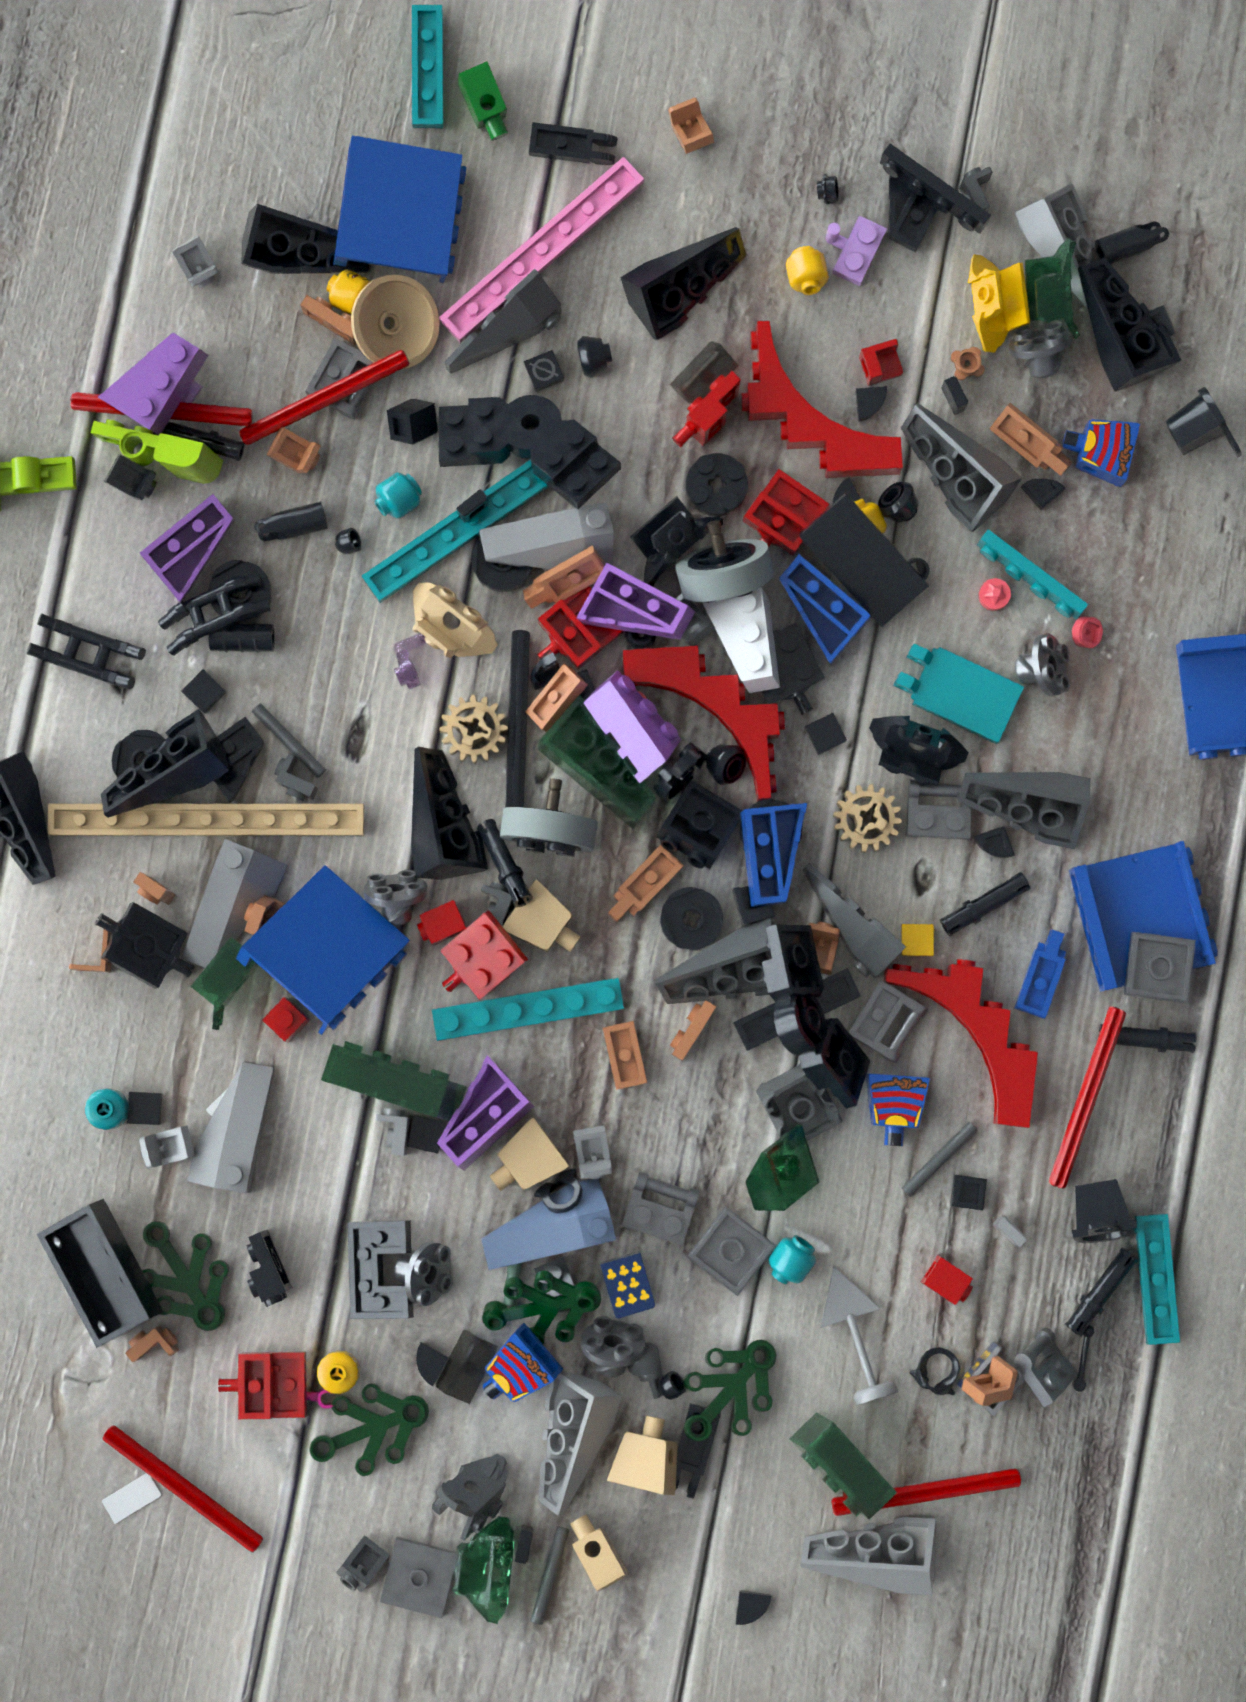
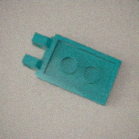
M913 644L906 658L924 666L923 672L919 680L900 672L893 686L911 694L910 699L914 700L912 705L998 744L1024 686L941 647L938 649L933 648L932 652H930L926 648Z

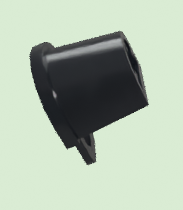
M1206 387L1199 389V396L1165 421L1182 455L1225 435L1237 458L1242 456V452L1226 425L1224 417Z
M1117 1179L1075 1186L1076 1229L1072 1230L1074 1241L1077 1243L1106 1242L1137 1233V1222L1130 1219Z

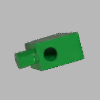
M488 61L459 73L458 87L478 129L486 127L491 141L507 135L508 131L503 122V118L507 114V108ZM489 104L492 106V109L485 110L481 105Z

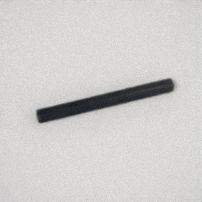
M514 630L511 634L505 808H524L527 713L525 711L528 704L530 633L525 630Z

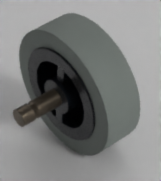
M712 521L707 524L711 534L712 545L691 552L676 564L682 596L687 600L710 603L746 596L768 583L774 576L767 543L757 539L724 541L720 521Z
M550 778L548 787L550 790L547 794L546 808H504L500 838L516 842L517 847L525 848L529 852L544 853L545 848H547L548 851L556 852L557 855L575 857V851H594L598 821L558 811L559 791L561 790L562 780Z

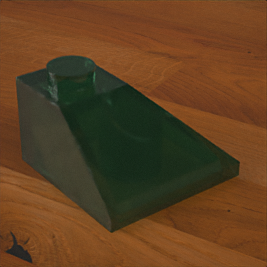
M796 1125L761 1152L745 1181L754 1211H785L820 1183L802 1125Z

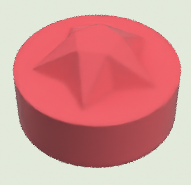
M992 578L984 582L978 593L981 605L991 611H998L1004 608L1011 597V590L1008 584L998 578Z
M1083 616L1074 623L1072 638L1077 646L1094 648L1102 639L1103 628L1097 618Z

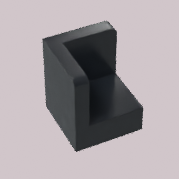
M409 399L387 410L391 440L414 445L438 432L435 403Z
M749 886L733 888L732 892L742 927L774 917L771 905L751 907Z

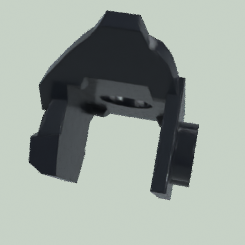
M677 496L630 536L647 559L644 570V582L653 587L668 567L675 564V561L698 540H702L709 532L707 525L709 522L720 521L722 526L723 518H694Z
M910 716L873 718L869 727L875 742L882 749L878 765L891 773H902L911 776L922 784L931 783L938 786L942 770L952 769L965 762L969 754L964 746L945 728H942V731L931 728L927 725L911 721ZM909 742L922 746L925 749L915 750L910 746Z

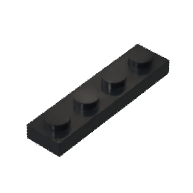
M891 143L882 153L880 161L887 174L894 178L900 177L908 183V187L917 195L923 196L924 194L933 201L934 206L939 211L945 214L951 213L959 219V224L966 230L976 231L981 234L987 226L991 214Z
M848 968L823 979L824 989L821 996L816 997L821 1005L823 1013L826 1014L861 997ZM775 1003L733 1022L746 1051L778 1037L774 1023Z

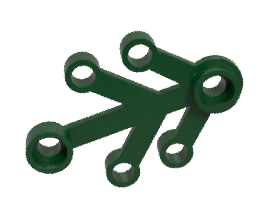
M161 1221L149 1223L143 1231L144 1241L151 1247H158L177 1277L160 1275L150 1268L142 1270L143 1273L149 1272L153 1275V1282L150 1286L187 1293L194 1305L175 1302L171 1296H161L157 1299L159 1303L161 1300L166 1299L170 1302L171 1307L160 1315L171 1313L193 1318L196 1326L202 1330L212 1331L217 1329L225 1318V1310L219 1302L223 1278L229 1273V1266L223 1260H216L210 1264L209 1274L211 1280L205 1297L199 1288V1282L206 1251L212 1246L211 1237L205 1233H200L193 1237L191 1242L193 1252L188 1270L169 1241V1227ZM155 1228H160L163 1231V1237L160 1240L153 1238L152 1232ZM199 1237L207 1240L206 1248L200 1249L197 1247L196 1241ZM216 1264H221L224 1267L222 1276H217L214 1273L213 1268ZM210 1308L214 1311L215 1317L213 1320L205 1319V1309Z
M545 1270L536 1273L534 1288L524 1284L517 1277H511L505 1281L504 1295L512 1300L523 1297L533 1303L508 1308L502 1302L491 1301L484 1306L482 1321L489 1330L497 1331L503 1328L508 1321L540 1315L535 1325L529 1329L544 1344L545 1332L559 1310L571 1308L565 1320L557 1323L555 1337L559 1341L570 1342L574 1338L575 1326L583 1313L592 1312L600 1306L601 1293L592 1282L582 1281L573 1286L554 1277L552 1273ZM540 1280H545L549 1283H542ZM509 1287H516L518 1290H512ZM554 1290L564 1296L555 1298L546 1293ZM561 1330H568L569 1332H568V1333H565V1332H562Z
M765 1340L751 1342L746 1350L723 1351L720 1348H713L707 1351L705 1361L712 1368L721 1367L724 1363H745L736 1374L702 1375L699 1372H691L685 1376L684 1385L691 1392L700 1391L702 1388L724 1387L700 1415H693L686 1420L684 1431L689 1439L693 1441L707 1439L712 1432L711 1422L733 1397L735 1418L731 1422V1430L737 1436H745L750 1433L752 1424L748 1419L746 1382L754 1373L757 1394L752 1398L753 1408L758 1412H765L772 1407L773 1400L769 1395L768 1370L776 1362V1351L773 1345ZM757 1350H761L765 1355L762 1362H758L755 1359V1352ZM713 1352L719 1353L721 1357L718 1364L712 1363L710 1359ZM692 1376L699 1378L700 1383L697 1388L691 1387L689 1383ZM760 1396H764L767 1399L765 1408H760L757 1404V1399ZM739 1420H743L746 1423L744 1432H739L736 1428ZM694 1422H699L702 1426V1431L699 1434L692 1432L691 1427Z
M375 1383L367 1384L362 1390V1398L365 1402L370 1404L377 1402L396 1411L386 1416H381L353 1404L349 1397L340 1395L332 1402V1405H334L332 1407L333 1412L340 1416H350L366 1424L334 1437L328 1435L317 1436L310 1444V1454L314 1460L326 1462L334 1456L337 1449L371 1436L363 1455L355 1463L356 1472L361 1476H368L375 1468L374 1460L387 1430L400 1424L394 1443L389 1445L385 1451V1458L389 1463H400L405 1456L404 1447L412 1429L423 1425L428 1418V1404L423 1398L416 1395L399 1399L381 1391L379 1385ZM372 1387L377 1390L378 1395L375 1399H369L366 1396L368 1388ZM342 1399L347 1402V1410L339 1411L337 1409L336 1402ZM409 1406H416L419 1409V1415L416 1417L409 1416L407 1413ZM320 1442L328 1443L329 1452L321 1453L318 1450V1444ZM398 1448L401 1452L400 1458L392 1459L389 1455V1450ZM368 1460L371 1464V1469L369 1471H362L359 1467L360 1461Z

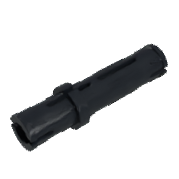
M168 421L162 431L163 434L202 442L216 454L236 459V461L241 460L245 444L243 441L219 436V433L213 430L208 433Z
M485 820L483 823L486 828L484 829L480 823L477 826V831L480 833L499 872L498 879L502 885L506 886L514 906H525L526 903L523 898H526L527 902L530 903L533 896L522 878L524 873L521 867L516 866L504 840L500 838V832L495 820Z
M1019 872L1011 877V879L994 887L971 902L970 900L962 903L963 906L939 919L944 931L950 937L972 923H979L981 918L989 912L1030 890L1029 882L1024 874Z
M1103 1024L1099 1025V1032L1101 1031ZM1122 1027L1116 1045L1158 1049V1052L1164 1053L1166 1050L1194 1053L1196 1045H1193V1043H1183V1041L1196 1042V1033L1172 1032L1164 1027H1160L1159 1030Z
M1123 1248L1119 1250L1120 1252L1087 1296L1083 1295L1080 1298L1082 1303L1064 1324L1080 1337H1082L1084 1331L1096 1315L1103 1313L1104 1309L1102 1307L1138 1261L1137 1258L1132 1257V1254Z

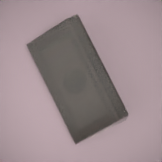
M711 341L670 383V386L685 401L691 404L699 396L704 399L712 391L709 388L710 385L720 375L723 374L726 377L739 365L720 343Z
M463 1330L436 1383V1387L444 1394L470 1404L486 1373L485 1366L494 1357L498 1346L470 1331Z

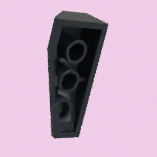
M256 204L249 211L242 238V265L270 274L341 273L346 269L355 273H367L370 265L369 263L352 260L347 261L346 267L333 265L338 234L336 229L261 204Z
M737 227L726 230L647 261L620 277L628 304L653 339L659 340L682 326L688 319L687 314L697 303L702 304L708 298L706 293L717 281L722 282L745 258L746 251L740 230Z
M1106 258L1081 265L1077 268L1101 363L1115 392L1139 384L1182 361L1169 332L1163 325L1159 327L1147 314L1149 309L1143 302L1139 304L1128 292L1129 285Z
M199 709L174 724L165 732L169 737L156 749L151 746L144 752L146 757L143 762L135 769L127 768L101 793L103 812L107 818L202 788L212 781L221 778L229 771L226 752L204 714Z
M424 747L414 749L411 851L416 878L443 880L484 872L488 870L483 840L478 831H473L467 817L470 814V810L467 804H461L455 789L458 784L443 750Z
M21 751L0 760V837H3L11 847V857L32 885L52 879L56 875L38 780L31 762L27 759L25 752Z

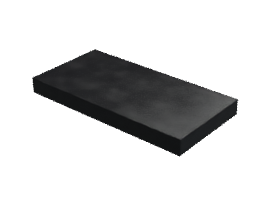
M846 492L798 534L803 542L881 627L929 587L924 578Z

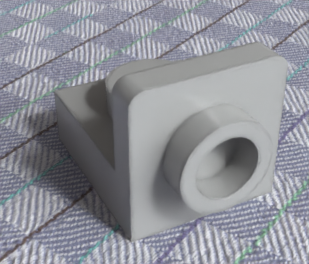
M385 1108L384 1115L376 1114V1121L394 1122V1129H388L386 1146L391 1148L392 1155L405 1156L407 1155L411 1117H403L404 1110Z

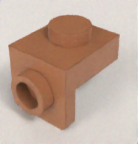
M697 98L689 99L668 109L672 129L686 154L714 143L713 134L701 114Z
M282 427L279 429L267 456L297 473H307L317 465L320 458L318 451L321 445L316 442H309Z
M266 895L254 903L251 902L244 915V920L247 921L244 931L254 935L285 903Z
M826 922L809 923L812 928L821 973L831 975L839 944L840 929Z
M159 1325L148 1334L142 1330L128 1342L131 1348L125 1354L133 1363L159 1343L171 1357L179 1351V1348L176 1346L178 1339L170 1329L166 1327L163 1330Z
M999 1356L992 1357L989 1372L964 1378L961 1390L982 1406L1011 1400L1018 1372Z

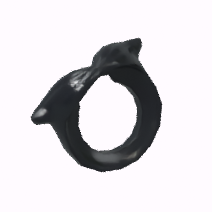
M576 1169L561 1172L554 1183H544L537 1189L534 1197H541L544 1205L551 1212L564 1213L572 1210L580 1202L583 1193L579 1181L574 1176L577 1172ZM564 1184L573 1186L574 1195L570 1201L564 1204H555L551 1201L550 1193L556 1187Z
M941 1347L931 1348L925 1351L917 1369L911 1370L910 1374L922 1388L929 1389L937 1395L950 1394L953 1396L955 1392L952 1387L960 1372L959 1361L948 1349ZM935 1354H944L952 1362L951 1373L941 1380L940 1383H937L935 1387H931L928 1384L927 1362Z

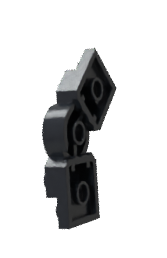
M526 395L513 400L509 404L500 397L468 398V405L439 407L440 467L502 464L512 453L521 458L531 459L533 474L576 509L584 505L621 470V462L598 444L596 436L576 420H562L558 407L545 397ZM530 427H537L534 430H527Z
M775 924L766 927L768 936L767 946L771 952L772 959L762 962L763 980L767 986L768 994L775 1001L774 1023L780 1041L790 1053L799 1056L802 1070L818 1090L830 1088L833 1095L838 1098L846 1109L857 1106L870 1059L838 1018L825 1019L821 1005L816 997L821 996L824 984L811 925Z

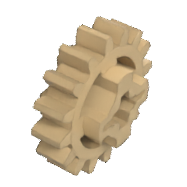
M471 695L470 702L467 703L460 697V706L456 708L454 705L449 704L448 707L451 715H442L441 717L447 723V726L439 727V731L448 735L442 740L443 745L452 744L449 753L454 755L460 752L461 762H464L467 756H471L473 764L477 763L478 756H482L487 762L489 761L488 753L490 751L497 755L500 753L496 746L497 743H506V739L500 735L508 731V726L500 725V722L506 719L505 714L496 715L499 706L497 703L490 707L487 706L488 697L484 696L481 702H477L475 695ZM474 709L473 714L464 718L459 716L467 710ZM486 714L493 719L495 730L486 726L484 722ZM477 722L479 729L483 732H475L473 736H469V731L464 726H473ZM453 728L460 731L463 735L461 745L454 738ZM482 741L488 742L485 747L473 750L475 744Z
M869 784L866 791H863L862 787L857 785L855 787L856 794L853 795L847 790L844 793L847 801H837L836 805L842 810L841 812L833 813L834 818L840 819V823L834 826V830H842L844 832L840 837V841H844L847 838L851 840L850 849L859 844L861 845V853H865L868 846H872L874 852L879 851V842L888 846L890 840L887 836L896 837L899 832L893 826L900 825L902 820L895 818L894 814L898 813L901 808L892 807L891 803L895 799L894 795L887 799L883 796L885 788L882 787L877 793L874 792L873 784ZM871 798L869 804L862 806L856 803L853 804L858 799ZM881 805L884 806L887 812L888 822L881 816L879 809ZM873 806L871 819L875 823L870 822L861 831L863 818L860 814H866ZM846 815L853 819L855 826L853 832L848 827ZM875 831L881 833L876 838L863 839L868 832Z

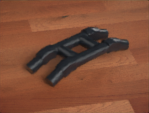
M259 574L233 577L222 585L171 607L158 620L162 629H168L175 622H179L188 615L191 616L194 628L186 629L176 636V639L167 646V651L175 656L184 648H188L191 644L199 641L202 637L239 620L242 621L255 617L257 614L269 612L270 606L267 599L253 603L251 601L233 607L229 597L230 594L233 595L245 591L247 588L260 586ZM218 600L222 615L206 622L201 608Z
M43 613L40 614L37 625L67 636L69 640L64 654L30 643L26 652L27 655L127 689L134 687V677L106 669L105 666L111 651L142 660L146 654L145 648L92 632ZM81 641L99 647L93 664L75 659Z

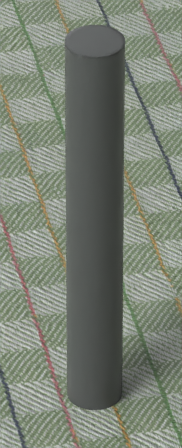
M261 703L252 710V713L317 778L323 775L326 769Z
M968 1122L902 1187V1190L911 1197L978 1131L975 1126Z
M557 1526L530 1619L535 1624L542 1625L569 1533V1529Z

